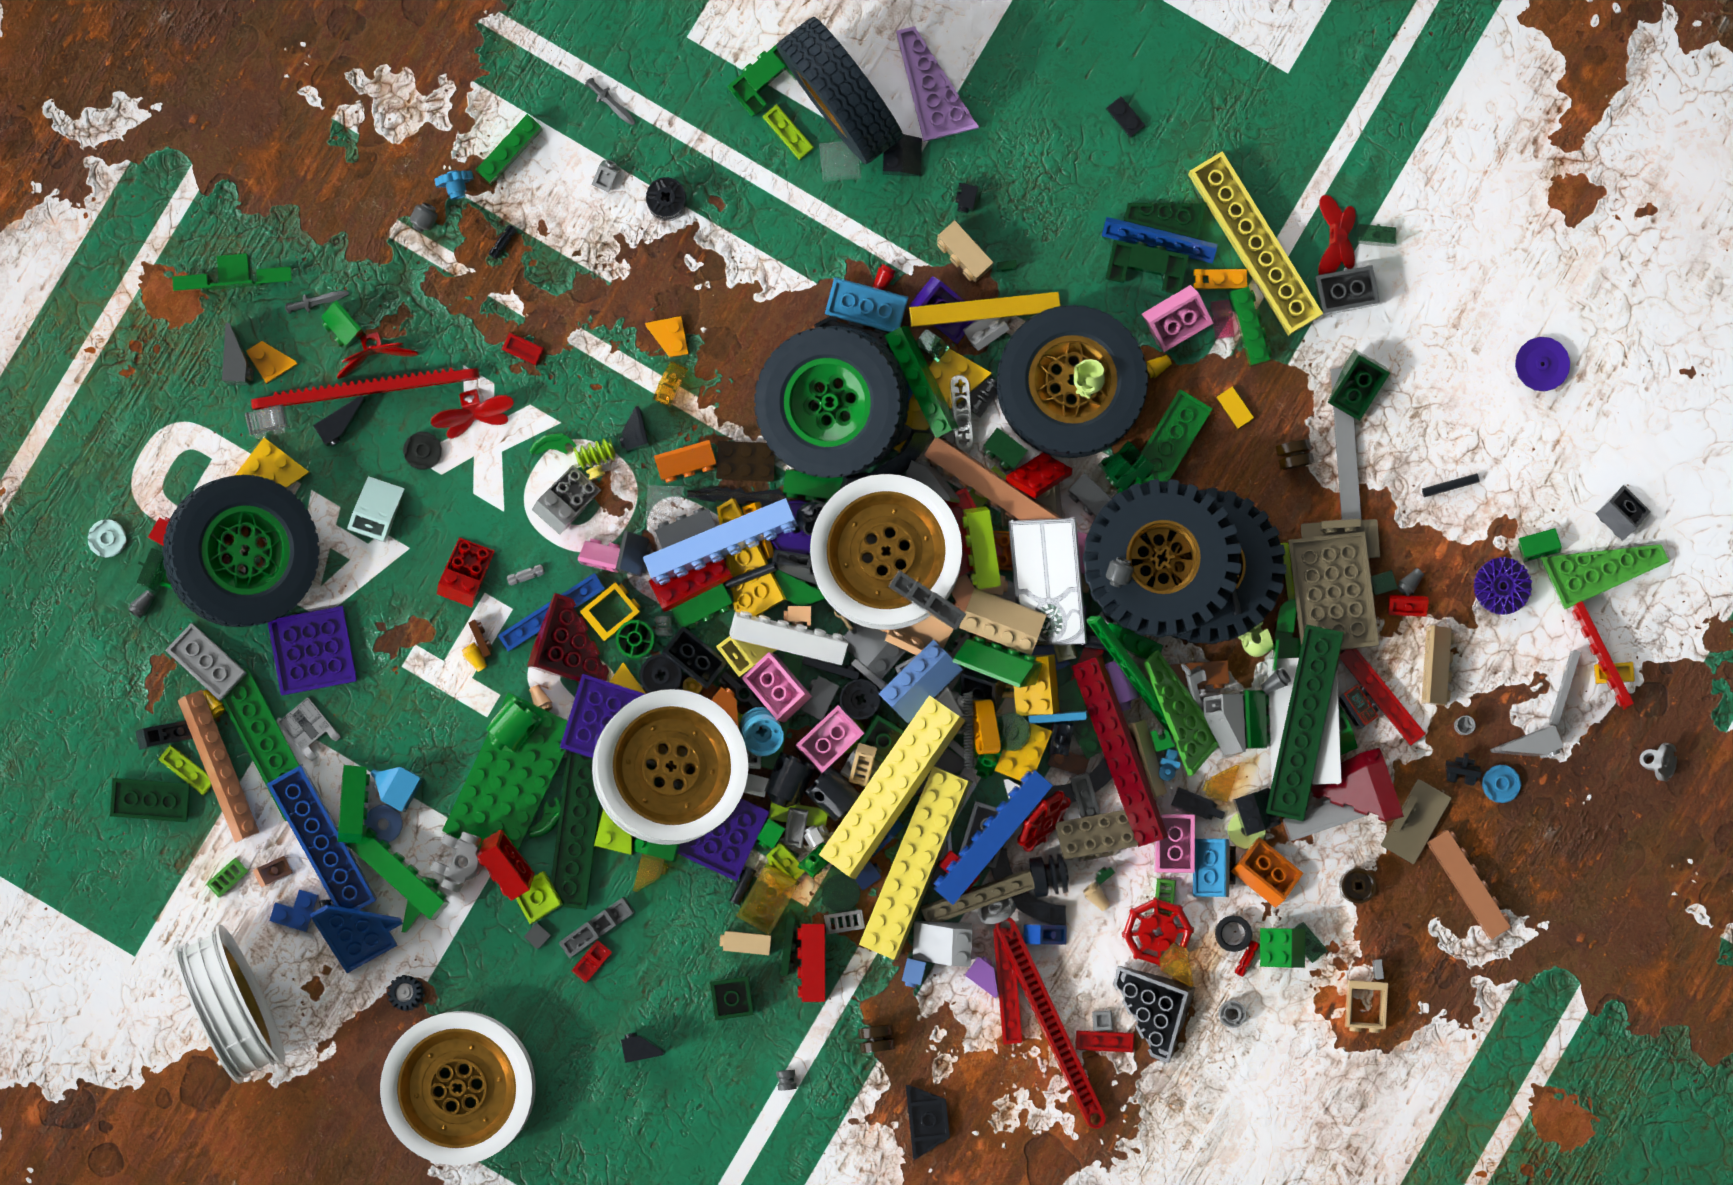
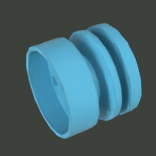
M755 707L743 715L740 721V732L746 748L757 756H769L775 753L783 743L784 733L780 722L765 707Z

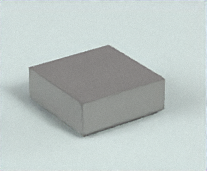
M1382 959L1373 960L1374 978L1384 979Z
M1112 1010L1092 1012L1093 1031L1113 1030Z

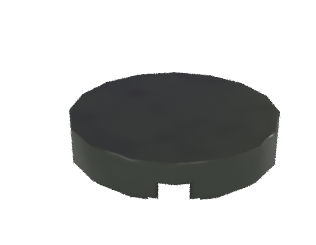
M417 432L407 438L403 449L406 461L410 466L419 470H426L435 466L440 460L442 453L439 440L428 432Z

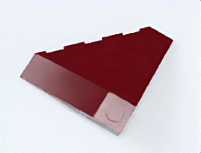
M554 593L533 645L527 667L575 682H580L582 674L607 681L609 670L606 665L602 664L598 656L600 652L594 640H590L586 632L588 628L582 616L579 617L574 608L576 606L574 600Z
M1380 747L1361 752L1342 762V783L1312 784L1311 792L1315 798L1320 799L1321 796L1330 798V803L1343 808L1345 804L1355 807V812L1366 816L1370 812L1378 815V820L1383 822L1404 817Z

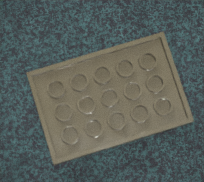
M1365 531L1288 540L1301 646L1306 624L1345 632L1341 650L1379 646Z

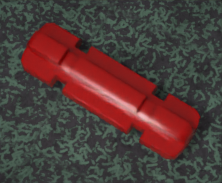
M1251 940L1248 950H1245L1239 962L1240 965L1235 969V973L1241 977L1245 976L1246 968H1249L1256 955L1255 951H1258L1260 944L1254 940Z

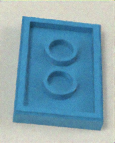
M1195 839L1193 896L1229 897L1230 839Z

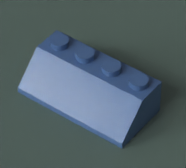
M933 639L879 695L909 724L929 695L935 698L963 669L954 663L953 659Z

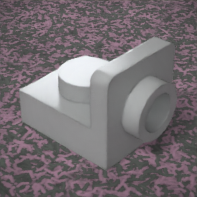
M603 160L599 164L591 185L609 193L616 175L620 171V167L611 160Z

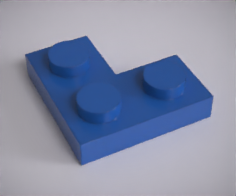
M299 890L294 908L275 902L269 921L307 932L311 921L310 914L314 911L318 895Z

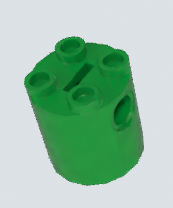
M630 620L619 627L616 634V644L624 656L632 660H641L647 658L653 652L656 637L653 630L645 622ZM631 638H634V639H639L640 641H639V643H638V642L630 641V639H631Z
M515 696L509 699L486 727L490 742L500 751L516 753L542 720L538 714L528 709V705L518 700Z

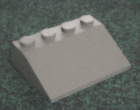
M1551 726L1524 735L1490 750L1491 753L1540 756V758L1559 754V749L1564 746L1556 726Z

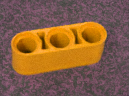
M972 700L974 702L972 703L974 705L972 706L974 708L973 735L976 751L978 754H997L1000 752L1001 745L992 700Z

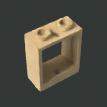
M725 931V934L720 936V946H723V951L770 955L772 935Z
M1347 980L1345 1027H1350L1349 1031L1361 1032V1028H1369V1032L1380 1033L1381 1029H1386L1388 983ZM1353 989L1381 990L1379 1024L1351 1022Z

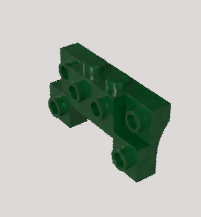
M1113 240L1105 280L1124 283L1127 269L1164 276L1161 289L1163 292L1176 294L1182 290L1189 255L1166 251V247L1163 246L1147 247L1148 244L1143 242L1132 244Z
M1129 441L1118 452L1103 458L1098 464L1107 474L1105 478L1115 488L1119 489L1120 487L1124 491L1134 485L1137 477L1142 481L1148 478L1153 473V468L1155 467L1145 456L1141 455L1139 458L1141 451Z

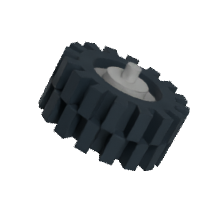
M402 975V977H396L395 981H391L392 986H388L390 992H387V995L390 996L388 1000L392 1002L394 1007L403 1011L414 1010L413 1008L419 1007V1003L422 1004L423 1000L421 999L425 997V994H423L425 989L421 986L423 984L418 979L409 975Z

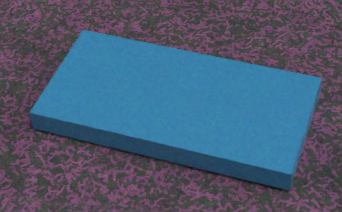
M834 277L825 314L892 332L901 326L908 297Z

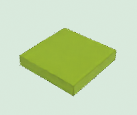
M545 871L534 876L530 890L516 898L529 924L537 922L563 905Z

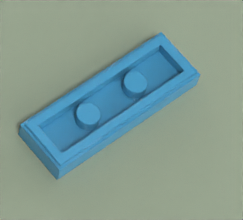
M1088 710L1057 712L1047 715H1029L1028 718L1030 724L1086 720L1088 718Z

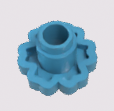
M454 170L438 176L434 180L437 188H446L451 200L466 197L465 183L474 180L472 171Z

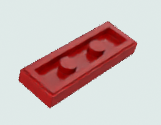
M1076 1030L1075 1050L1134 1053V1033Z

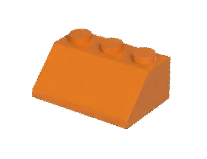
M710 440L654 456L661 481H666V483L674 482L677 480V477L684 475V478L696 475L695 472L702 470L703 473L714 470L713 466H717Z
M1260 837L1254 841L1231 870L1235 876L1275 908L1285 901L1304 874Z

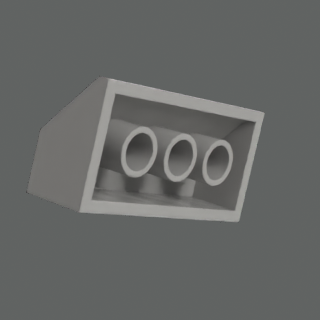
M1330 799L1322 801V806L1316 808L1314 804L1308 806L1304 821L1283 818L1282 822L1289 841H1293L1365 817L1366 815L1355 812V807L1345 804L1343 808L1330 803Z

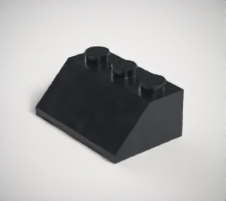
M684 626L678 630L662 651L666 657L706 689L727 664L726 660Z

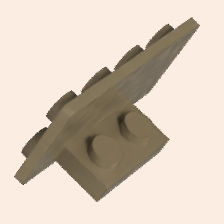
M1348 519L1301 524V538L1365 531L1368 558L1380 557L1377 519Z
M1418 779L1401 808L1404 817L1394 820L1381 846L1414 864L1449 804L1451 797Z
M1125 810L1061 821L1055 824L1064 860L1078 858L1079 862L1103 858L1117 855L1121 849L1138 846Z

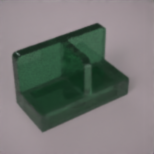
M1380 224L1357 225L1356 244L1394 247L1397 243V240H1395L1396 227L1380 226Z
M151 548L145 564L140 561L138 562L139 565L143 566L137 580L138 584L157 591L166 571L162 551Z
M1301 921L1293 928L1305 929V956L1311 963L1328 952L1326 947L1304 922Z

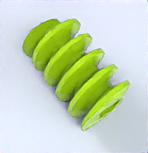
M611 438L609 443L602 439V445L595 441V447L588 443L587 450L581 445L580 452L575 447L573 448L578 465L583 470L586 469V463L592 468L594 461L597 465H601V459L608 463V457L615 461L616 454Z

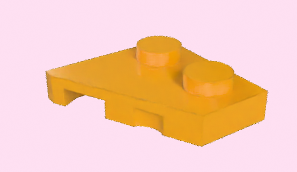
M681 316L645 323L647 329L669 358L688 355Z
M263 341L246 351L266 384L298 365L295 360Z

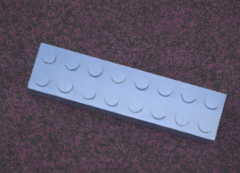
M785 498L644 556L643 559L651 579L656 584L663 585L670 582L672 577H683L688 574L689 570L694 568L695 570H700L706 567V563L711 561L713 563L719 562L724 559L723 556L731 554V556L742 552L741 549L745 547H756L764 539L767 541L775 539L777 534L781 532L785 534L792 532L798 524L791 506Z

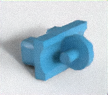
M1167 749L1164 758L1159 760V776L1162 780H1172L1175 777L1176 771L1180 768L1181 762H1177L1178 751Z

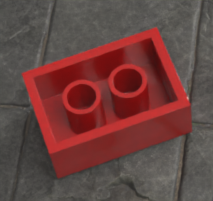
M501 829L484 839L477 856L478 861L489 871L491 879L498 883L503 895L512 901L529 891L535 873L504 831Z

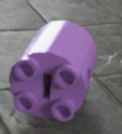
M1116 661L1107 663L1105 666L1122 712L1131 709V701L1140 698L1139 693Z

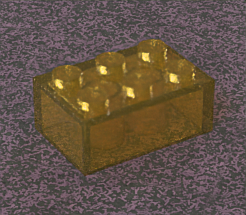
M767 863L736 916L770 935L801 882Z

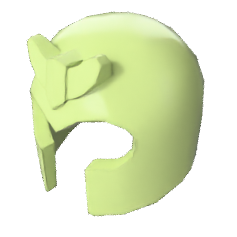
M1093 359L1084 360L1074 367L1076 394L1090 399L1091 394L1100 391L1105 383L1104 368L1099 361Z
M1263 622L1238 637L1241 639L1244 650L1253 657L1263 656L1275 647L1269 630L1263 631L1261 629Z

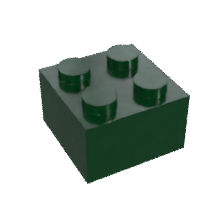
M998 427L982 448L984 450L983 454L990 460L995 458L1000 462L999 466L1007 472L1009 470L1013 472L1028 452L1026 448Z
M876 712L856 746L858 747V744L861 743L876 747L875 759L883 763L905 729Z
M749 976L710 981L715 1020L754 1015Z

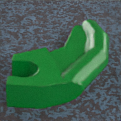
M562 433L549 434L536 440L529 449V452L538 455L552 449L567 455L568 451L565 449V446L571 444L574 448L577 445L571 438Z
M558 797L554 798L556 802L554 807H550L548 802L544 803L542 820L529 831L531 838L542 837L552 831L558 823L561 806Z

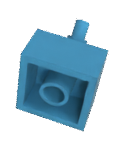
M403 767L385 771L374 769L370 773L376 781L381 801L401 812H406L424 780Z

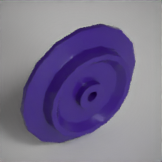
M1537 337L1530 339L1521 346L1516 355L1515 369L1518 378L1525 386L1534 391L1546 392L1556 389L1565 381L1570 370V359L1567 350L1560 342L1549 337Z

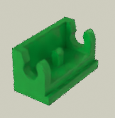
M1556 528L1518 539L1523 563L1560 553L1562 549Z
M1166 729L1162 731V735H1159V737L1156 730L1149 732L1155 753L1175 747V743H1172L1170 734Z

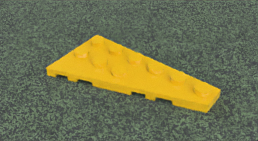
M735 498L717 507L719 525L744 516ZM759 545L753 548L745 547L741 549L742 552L736 555H726V565L732 577L768 564ZM773 572L730 588L733 593L734 610L740 613L741 611H747L756 617L786 600Z

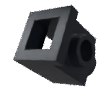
M959 183L958 189L961 192L957 191L955 203H959L957 211L961 213L973 212L978 187Z

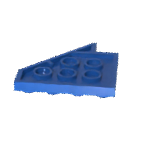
M325 905L310 914L314 924L346 973L398 946L390 931L403 924L402 919L399 917Z

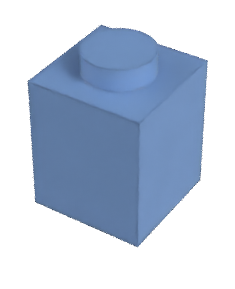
M907 958L902 981H905L906 986L916 988V985H921L926 962Z

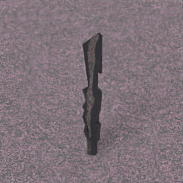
M704 487L697 491L687 490V498H697L702 501L715 503L716 500L727 502L735 498L738 504L744 505L746 501L760 502L761 506H768L786 498L779 489L745 493L741 487L734 490L728 487L724 489L720 487L712 489Z

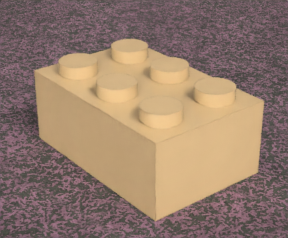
M955 220L937 236L938 248L943 253L948 252L951 262L956 267L960 266L963 269V275L969 281L973 280L976 283L993 267V261Z

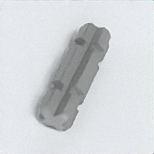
M537 565L533 569L528 568L517 572L516 575H508L509 585L512 586L518 584L517 582L519 581L521 583L535 578L534 576L536 575L537 577L543 575V566Z

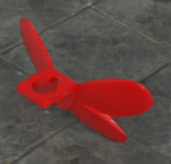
M1323 195L1320 197L1319 207L1324 219L1330 226L1329 247L1324 252L1319 263V275L1336 272L1341 262H1343L1347 269H1352L1355 265L1354 250L1348 239V234L1355 223V209L1352 206H1348L1342 213L1338 204L1331 196Z
M378 332L368 334L360 338L363 351L353 354L342 361V363H349L338 373L337 379H342L351 374L371 355L384 353L395 356L414 357L418 356L419 353L410 349L398 348L403 343L382 345ZM369 339L377 341L376 345L366 346V342Z
M477 389L459 394L462 409H449L435 414L431 418V425L435 428H449L446 435L451 439L463 434L475 419L492 425H503L508 422V417L502 412L510 409L514 401L510 396L498 395L480 404ZM467 396H475L470 403L464 400Z

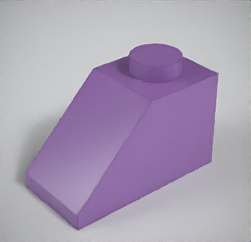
M985 956L982 959L977 957L964 975L996 998L998 992L994 968L991 966L993 962Z

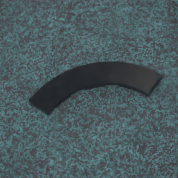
M912 429L908 439L900 449V453L894 459L891 458L873 472L844 476L840 489L853 481L872 475L903 474L909 468L911 460L916 461L923 452L931 436L930 431Z
M1105 756L1098 766L1089 773L1094 793L1103 788L1112 779ZM1071 783L1053 785L1042 798L1045 800L1053 796L1056 791H1063L1065 797H1068L1071 803L1076 802Z
M1007 848L1001 849L996 868L990 867L994 880L1013 874L1008 861ZM1029 892L1012 896L1016 908L1024 914L1045 923L1066 925V905L1044 902L1035 898Z

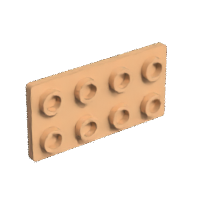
M931 615L909 627L881 631L887 633L885 641L918 655L933 639L943 649L953 628Z

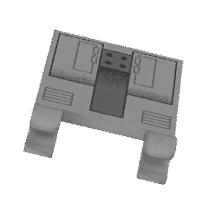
M308 697L279 721V724L311 761L315 760L317 755L309 746L325 732L334 741L340 739L338 732Z

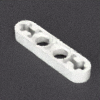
M956 375L951 379L950 383L952 415L956 423L960 417H966L967 424L963 427L958 426L959 429L954 431V442L958 448L966 450L973 443L969 382L964 376ZM959 379L964 382V385H961V391L966 394L955 395V393H959V388L955 386ZM959 398L966 400V405L963 408L956 406V401ZM958 430L964 431V436L968 439L965 445L959 442L962 439V433L958 432Z

